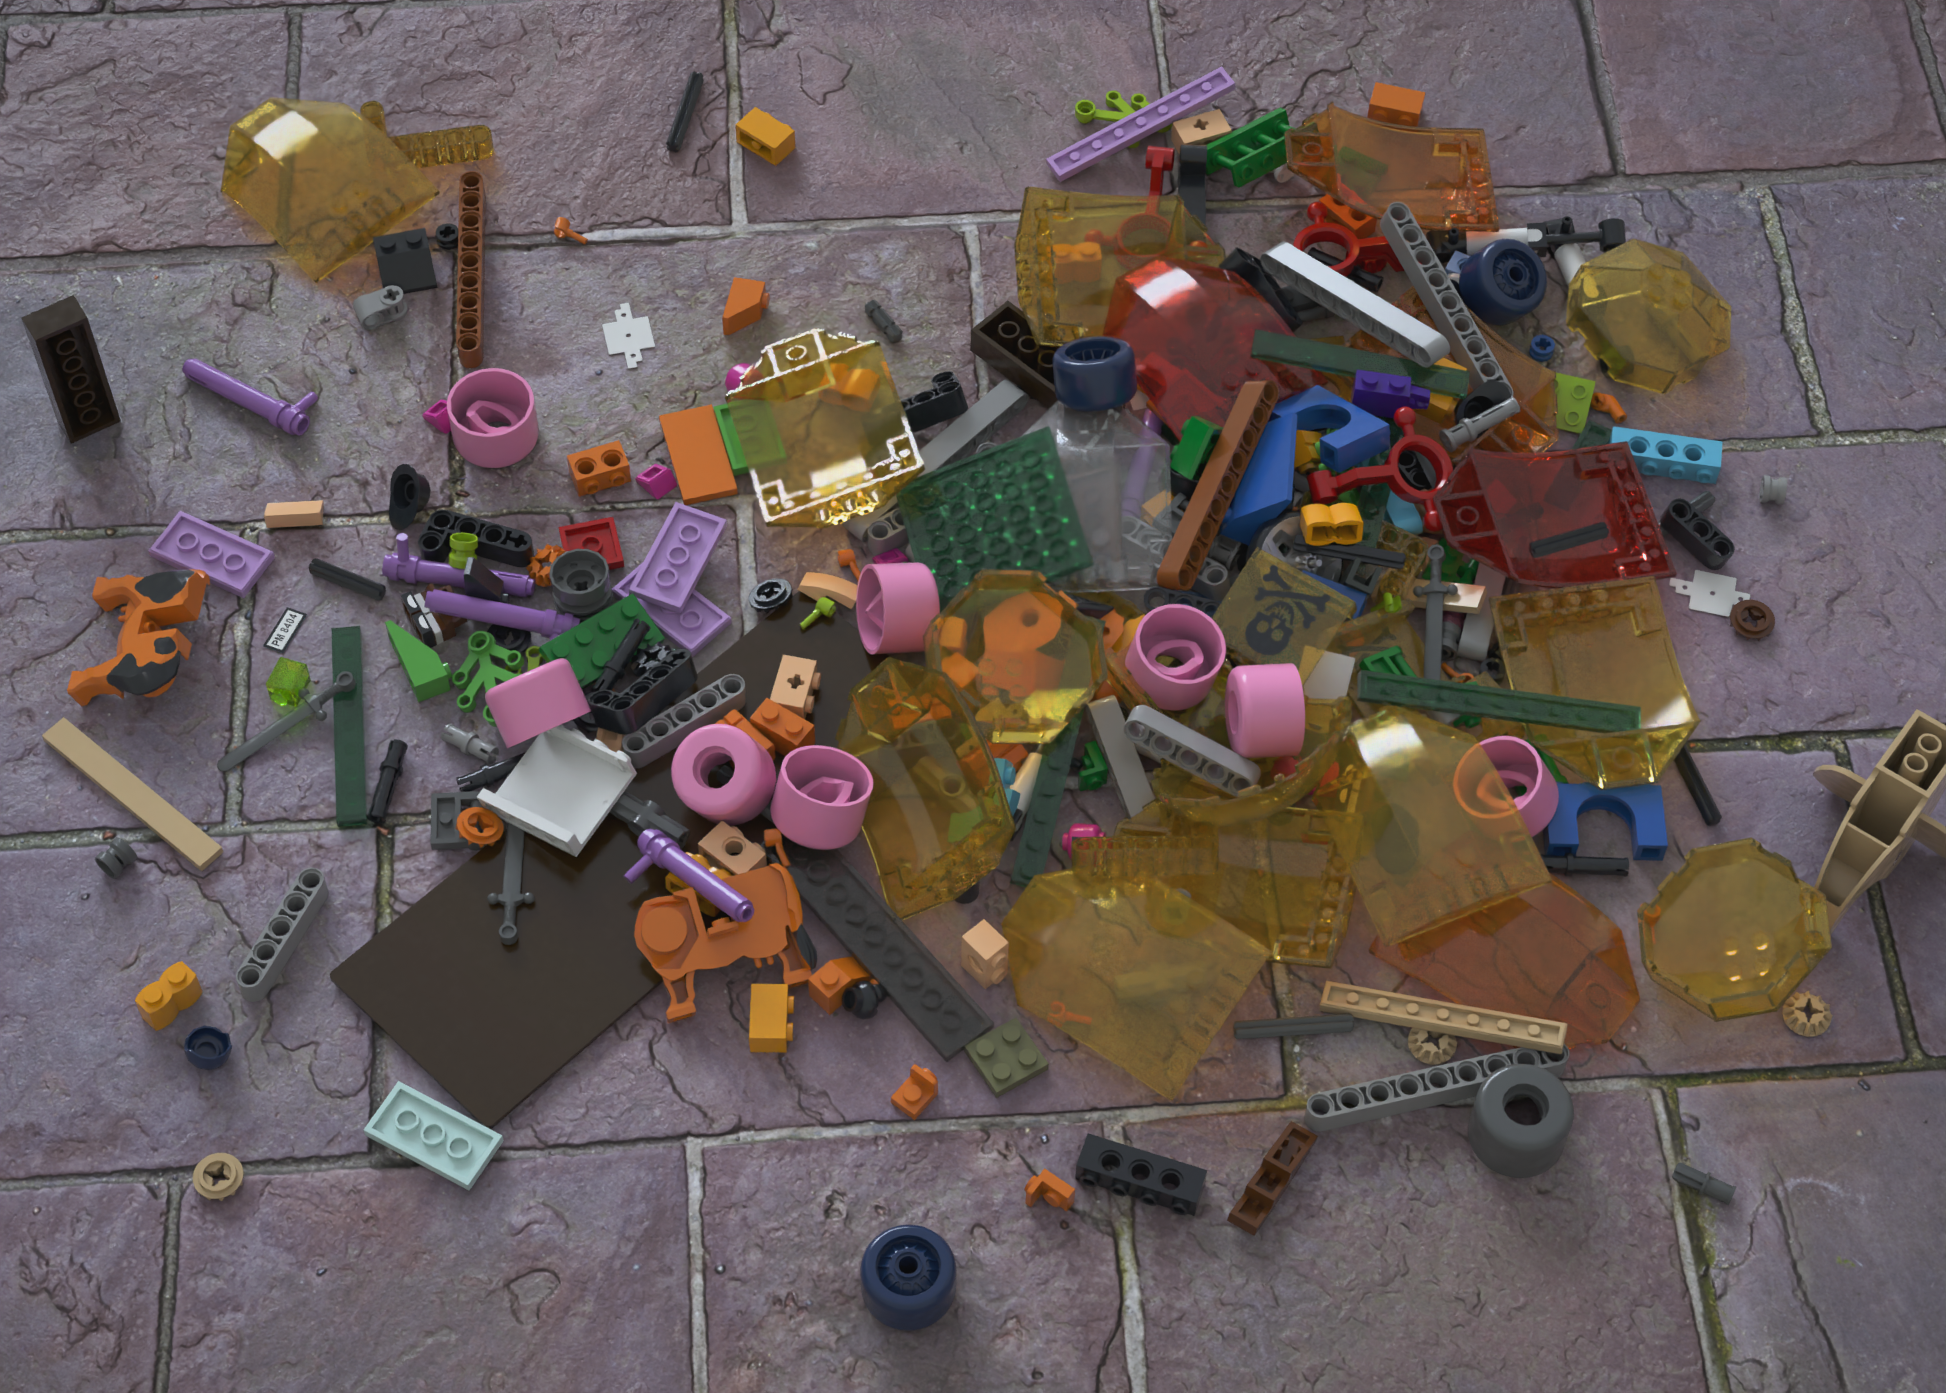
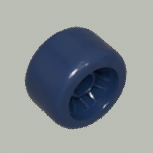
M1499 239L1475 252L1466 260L1459 276L1460 295L1467 309L1480 321L1496 326L1513 323L1535 310L1542 302L1547 289V275L1541 259L1528 245L1514 239Z
M1105 336L1086 337L1070 341L1059 347L1054 353L1052 364L1055 393L1058 401L1063 406L1084 412L1104 411L1120 407L1128 403L1135 396L1137 391L1135 354L1131 345L1126 341Z
M910 1224L895 1226L877 1235L867 1246L860 1266L861 1293L864 1303L878 1321L894 1329L912 1331L923 1329L936 1323L947 1313L956 1293V1261L948 1243L936 1232L922 1226ZM908 1270H909V1271H914V1273H912V1274H905V1273H903V1271H908Z

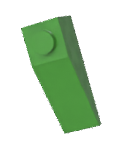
M391 620L385 622L389 640L418 703L450 691L448 679L453 677L448 663H442L437 652Z

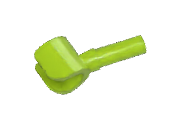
M1386 592L1383 594V601L1372 607L1370 611L1372 614H1376L1383 609L1388 613L1398 612L1402 608L1401 598L1399 595L1392 598V594Z
M825 597L820 598L816 603L815 610L799 624L800 627L805 629L821 614L830 618L836 611L835 602Z

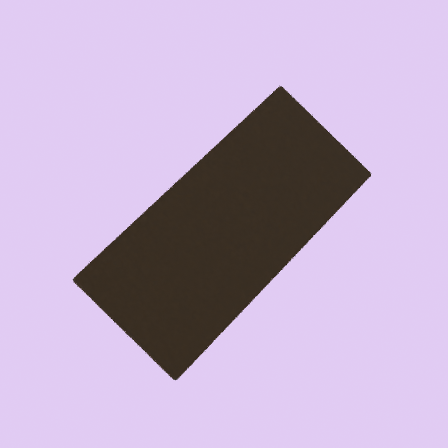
M798 591L793 595V598L787 600L786 606H780L778 611L775 610L701 670L697 674V681L656 715L658 716L728 674H736L744 679L746 690L745 706L738 710V712L750 722V717L766 698L770 699L783 655L816 660L817 672L821 673V682L819 689L813 690L812 696L815 698L812 713L806 714L805 720L814 725L815 745L828 746L845 751L856 757L868 768L873 778V789L868 803L870 805L919 762L887 766L879 761L877 738L883 730L892 728L888 716V700L893 699L899 694H907L908 696L921 694L928 688L887 654L868 653L863 646L859 631L836 612L830 618L821 614L808 627L802 629L799 624L812 614L817 601ZM949 706L952 719L958 723H963V717ZM676 747L642 768H634L637 774L625 791L643 802L646 800L655 802L664 810L666 816L689 829L690 836L682 851L695 855L699 854L698 843L718 824L705 819L690 809L677 795L671 777L672 761L678 748ZM775 751V758L773 760L776 771V784L782 762L785 758L784 755ZM729 761L717 765L710 770L708 774L709 787L717 789L724 786L717 780L716 774L723 766H728L734 771ZM611 813L607 814L577 857L525 831L520 894L531 892L534 894L535 900L531 904L523 902L516 907L515 927L517 928L518 939L515 943L506 945L500 940L499 928L503 925L504 905L500 903L492 905L487 901L490 893L502 894L506 829L503 831L501 839L497 840L493 846L487 844L330 973L331 981L481 1125L489 1129L496 1126L663 982L662 977L637 948L634 931L637 915L644 901L673 895L666 889L665 877L670 871L666 868L662 869L653 863L634 883L630 884L624 878V875L643 857L637 845L639 837L630 830L627 823ZM760 813L748 822L733 825L743 833L747 840L751 843H758L765 850L767 866L774 863L782 865L775 846L766 847L764 841V830L777 829L775 824ZM781 833L783 849L791 864L786 869L790 873L817 849L799 845ZM731 853L730 855L736 856L739 855V853ZM722 910L715 917L700 911L706 932L708 928L713 927L712 922L715 920L729 917L730 922H732L731 917Z

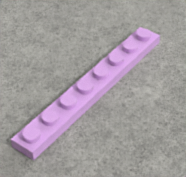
M1221 66L1047 158V166L1059 182H1062L1170 125L1172 122L1234 91L1235 82Z

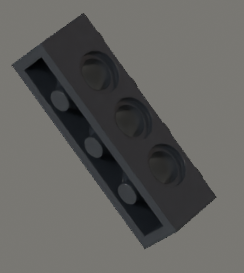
M1087 1133L1076 1165L1075 1179L1080 1180L1081 1183L1089 1187L1099 1186L1109 1189L1118 1196L1124 1197L1128 1195L1138 1198L1141 1202L1150 1206L1160 1205L1170 1208L1172 1212L1179 1215L1189 1214L1195 1216L1205 1186L1207 1170ZM1113 1165L1117 1169L1115 1171H1107L1103 1167ZM1136 1174H1142L1146 1176L1147 1179L1141 1181L1135 1179L1133 1176ZM1171 1183L1174 1184L1177 1188L1174 1190H1168L1163 1185Z

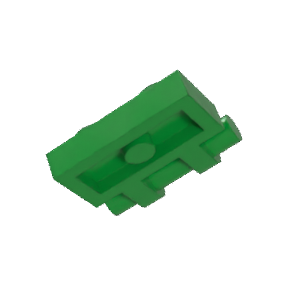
M1442 537L1436 543L1442 546L1446 553V559L1442 562L1441 581L1473 585L1472 582L1476 579L1479 560L1471 558L1468 563L1462 560L1464 552ZM1430 559L1422 575V578L1425 580H1430L1431 578Z

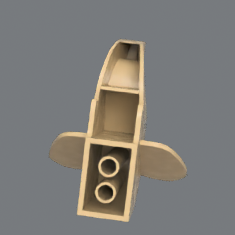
M1916 709L1879 760L1867 780L1837 765H1822L1817 767L1813 773V776L1824 787L1850 802L1851 805L1827 853L1806 910L1795 932L1820 948L1824 946L1856 899L1874 883L1887 878L1915 840L1946 859V827L1930 817L1946 789V725Z

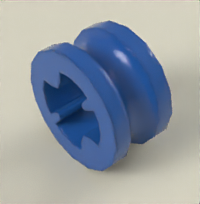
M1547 335L1535 336L1531 341L1530 356L1540 362L1550 360L1555 348L1554 340Z

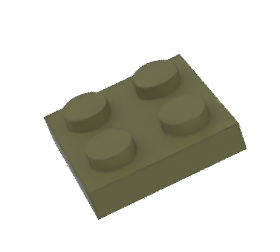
M1017 1018L964 1045V1052L996 1098L1045 1072L1049 1067L1048 1062Z

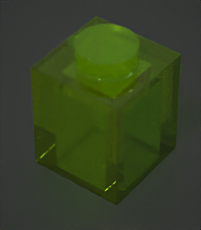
M280 657L266 682L270 700L279 705L287 704L297 707L301 700L298 696L299 690L302 688L307 689L311 681L307 664Z

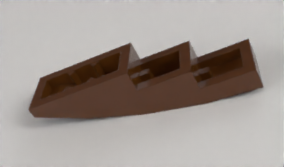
M1291 1121L1263 1158L1261 1167L1247 1184L1244 1194L1230 1211L1227 1221L1255 1236L1291 1183L1318 1136Z

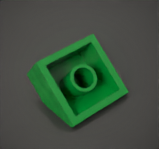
M1191 416V419H1187L1182 427L1181 434L1183 437L1180 444H1176L1170 454L1172 462L1169 467L1190 480H1200L1223 427L1199 416Z

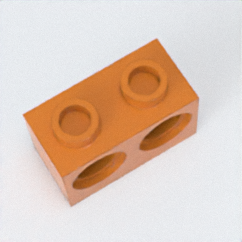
M1342 184L1319 199V202L1325 204L1328 210L1327 217L1325 218L1326 223H1335L1348 228L1355 234L1357 239L1367 238L1375 232L1378 214Z
M619 440L567 455L569 473L579 497L631 482L630 466Z

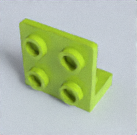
M1542 369L1530 422L1582 434L1596 381Z

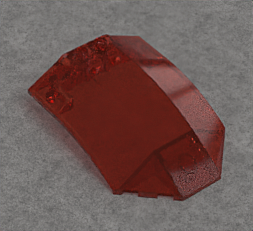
M1160 254L1117 277L1115 280L1102 336L1118 338L1131 345L1135 354L1137 384L1157 408L1179 441L1183 437L1181 434L1182 427L1187 419H1191V416H1199L1224 428L1238 395L1247 381L1273 380L1279 390L1276 404L1316 385L1324 387L1328 384L1325 376L1280 315L1247 281L1234 271Z
M1627 441L1542 453L1493 452L1474 449L1472 445L1466 457L1456 466L1445 485L1433 497V503L1448 546L1521 584L1555 589H1593L1676 577L1677 575ZM1599 522H1605L1609 529L1607 538L1538 558H1533L1529 552V544L1531 542Z

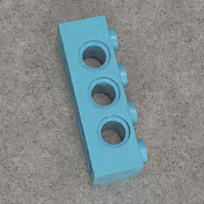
M1613 426L1608 443L1606 469L1716 484L1721 469L1723 442Z

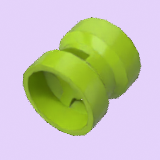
M455 533L450 536L452 552L449 554V565L454 568L465 569L468 557H474L477 560L474 550L478 547V537L470 533Z

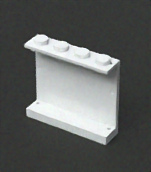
M561 724L538 735L496 793L483 788L478 794L477 799L484 808L496 813L500 819L577 857L637 772L631 764L632 759L626 753L620 750L614 752L600 740L595 739L591 741L579 730L572 728L570 731Z

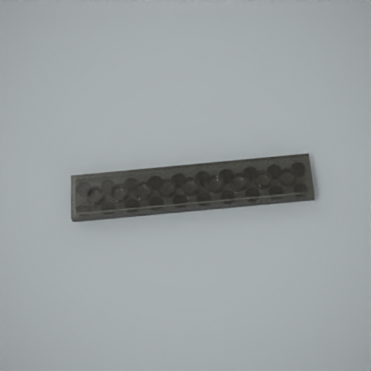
M781 833L783 849L791 864L786 869L792 875L802 901L867 974L878 982L886 995L946 1062L963 1051L967 1044L994 1028V1022L838 849L819 850L808 848L791 841ZM765 841L761 843L760 846L766 853V860L770 864L779 863L782 865L775 846L766 847Z

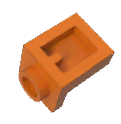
M914 1064L910 1068V1077L891 1096V1103L915 1120L938 1095L936 1076L929 1069H922Z
M1045 1168L1038 1177L1036 1175L1032 1176L1024 1189L1026 1192L1025 1204L1030 1207L1033 1206L1041 1194L1050 1205L1061 1207L1065 1211H1068L1074 1203L1075 1188Z

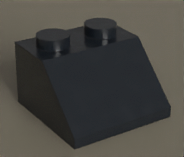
M425 228L373 237L383 288L391 285L398 286L403 290V294L437 288Z

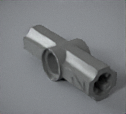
M626 791L623 792L609 811V813L627 823L630 830L638 837L647 829H657L678 843L682 850L690 836L689 829L666 816L664 810L658 804L651 800L643 802Z

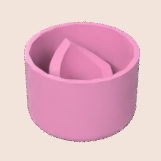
M481 369L464 376L451 389L447 399L449 422L454 445L465 460L484 468H502L521 461L533 450L539 433L532 389L521 376L505 369ZM500 421L508 423L511 426H502L495 428L489 426L488 424L491 422Z
M923 563L867 564L862 569L857 585L856 614L861 641L868 653L924 652L933 645L939 628V594L932 572Z
M1168 604L1151 610L1140 621L1126 655L1125 673L1131 688L1142 700L1160 709L1177 711L1197 705L1210 692L1224 662L1226 644L1222 631L1211 617L1191 606ZM1171 656L1180 660L1184 665L1177 668H1168L1158 663L1155 658Z
M563 658L556 659L489 689L485 694L486 703L507 749L591 712L571 664Z
M1293 663L1237 666L1231 670L1225 690V718L1228 739L1233 752L1245 758L1299 755L1305 733V703L1301 678Z
M710 724L700 727L681 742L673 757L671 777L677 795L686 806L715 824L724 821L729 826L752 820L766 808L774 793L776 771L771 756L760 743L737 727L727 724ZM733 760L735 770L731 780L721 788L709 787L708 774L710 770L717 765Z
M1497 736L1476 744L1461 758L1454 772L1453 792L1458 804L1476 829L1490 840L1499 843L1525 841L1541 832L1549 824L1556 812L1559 801L1557 783L1537 751L1528 742L1520 738ZM1514 786H1525L1527 788V792L1523 796L1517 797L1512 801L1498 800L1500 795L1508 788Z
M819 745L797 748L791 751L782 762L770 807L771 818L777 829L785 837L799 845L819 850L841 848L851 843L861 830L873 789L872 775L860 760L845 751Z

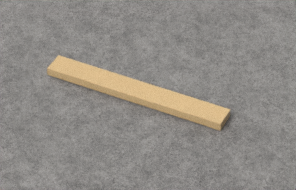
M64 717L42 735L43 740L200 871H203L223 853V849L218 843Z
M1326 981L1320 1002V1011L1351 1014L1352 1017L1556 1054H1562L1568 1024Z

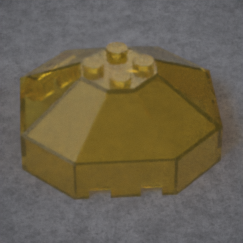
M1632 239L1579 267L1569 283L1566 325L1573 333L1578 330L1586 339L1583 345L1596 360L1602 358L1610 367L1607 373L1614 381L1666 394L1672 391L1679 383L1685 384L1696 378L1708 360L1730 348L1731 306L1683 252Z
M981 570L974 577L973 581L966 588H963L949 602L948 606L930 621L923 635L928 689L992 744H1050L1099 692L1108 677L1101 623L1094 617L1088 619L1077 610L1078 604L1062 590L1057 593L1045 583L1047 578L1039 571Z
M1751 837L1692 848L1684 857L1686 863L1677 873L1671 871L1657 887L1659 892L1649 904L1644 902L1637 910L1641 961L1647 974L1653 982L1715 1022L1777 1012L1832 949L1826 895L1799 879L1790 860L1777 852H1769L1762 847L1760 842Z

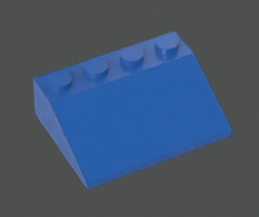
M1290 413L1267 422L1220 526L1221 535L1249 546L1256 530L1264 522L1276 518L1292 502L1297 414Z

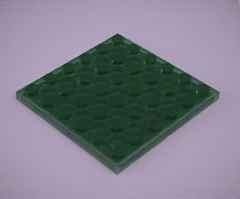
M1049 426L894 486L914 560L926 565L935 578L939 594L940 618L948 616L960 617L1094 565Z

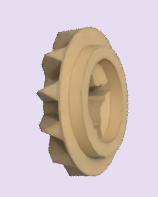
M1809 991L1802 994L1796 992L1792 997L1787 998L1782 1011L1786 1025L1795 1033L1806 1037H1814L1824 1033L1830 1026L1833 1016L1830 1012V1004H1826L1822 1000L1821 995L1814 996ZM1806 1005L1810 1008V1012L1814 1013L1809 1022H1807L1806 1014L1802 1012Z
M1411 1028L1408 1036V1047L1413 1056L1421 1062L1436 1065L1448 1061L1454 1055L1457 1041L1455 1035ZM1428 1033L1433 1038H1440L1437 1046H1434L1432 1042H1426Z
M211 1154L197 1164L193 1172L194 1187L198 1194L206 1197L209 1201L211 1199L223 1201L224 1197L234 1196L238 1187L243 1186V1167L239 1160L230 1154ZM223 1171L225 1178L228 1180H220L215 1185L213 1178L210 1176H218Z

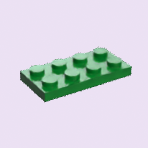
M632 593L540 646L538 651L547 663L560 658L568 660L583 690L598 681L604 671L603 665L606 661H610L632 626L634 619L646 622L651 628L638 648L645 649L647 643L651 646H655L658 642L663 643L665 637Z

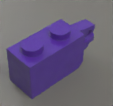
M1356 370L1351 392V403L1375 416L1394 418L1396 410L1403 406L1412 409L1428 408L1430 390L1411 385V377Z

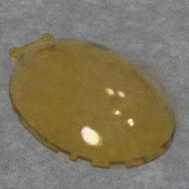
M1304 695L1305 733L1301 752L1297 756L1247 758L1258 765L1261 776L1256 785L1239 790V798L1164 758L1160 759L1162 767L1154 768L1153 770L1154 780H1151L1154 794L1166 807L1179 816L1193 822L1212 826L1250 824L1275 815L1311 792L1334 764L1347 739L1352 719V700L1348 696H1340L1337 699L1309 698L1307 695ZM1223 714L1215 716L1213 718L1214 725L1204 730L1203 726H1199L1194 730L1233 751L1228 739L1226 718H1224Z

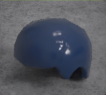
M205 1025L193 1029L186 1037L184 1051L188 1061L196 1068L205 1070L221 1067L228 1060L232 1050L228 1033H224L216 1027Z

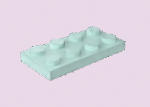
M399 1081L364 1128L365 1136L469 1191L504 1141L501 1134Z

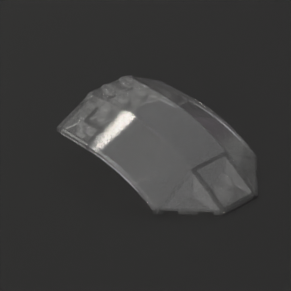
M1057 401L1005 452L1003 491L1005 596H1011L1017 591L1028 588H1043L1062 593L1148 590L1152 587H1159L1157 584V572L1172 541L1170 444L1125 406L1122 405L1104 411L1084 412L1069 409Z

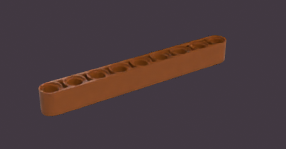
M476 171L463 173L459 180L456 344L460 363L466 368L478 367L484 358L486 195L483 177Z
M1273 380L1247 381L1243 385L1158 569L1157 584L1159 587L1170 590H1189L1192 588L1278 400L1279 390Z

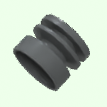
M574 549L563 553L552 563L549 577L553 590L554 604L558 614H574L573 617L580 618V624L613 605L614 597L610 583L609 567L606 559L598 552L589 549Z

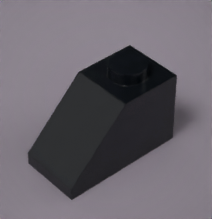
M468 557L464 571L465 595L509 604V593L504 591V581L474 557Z

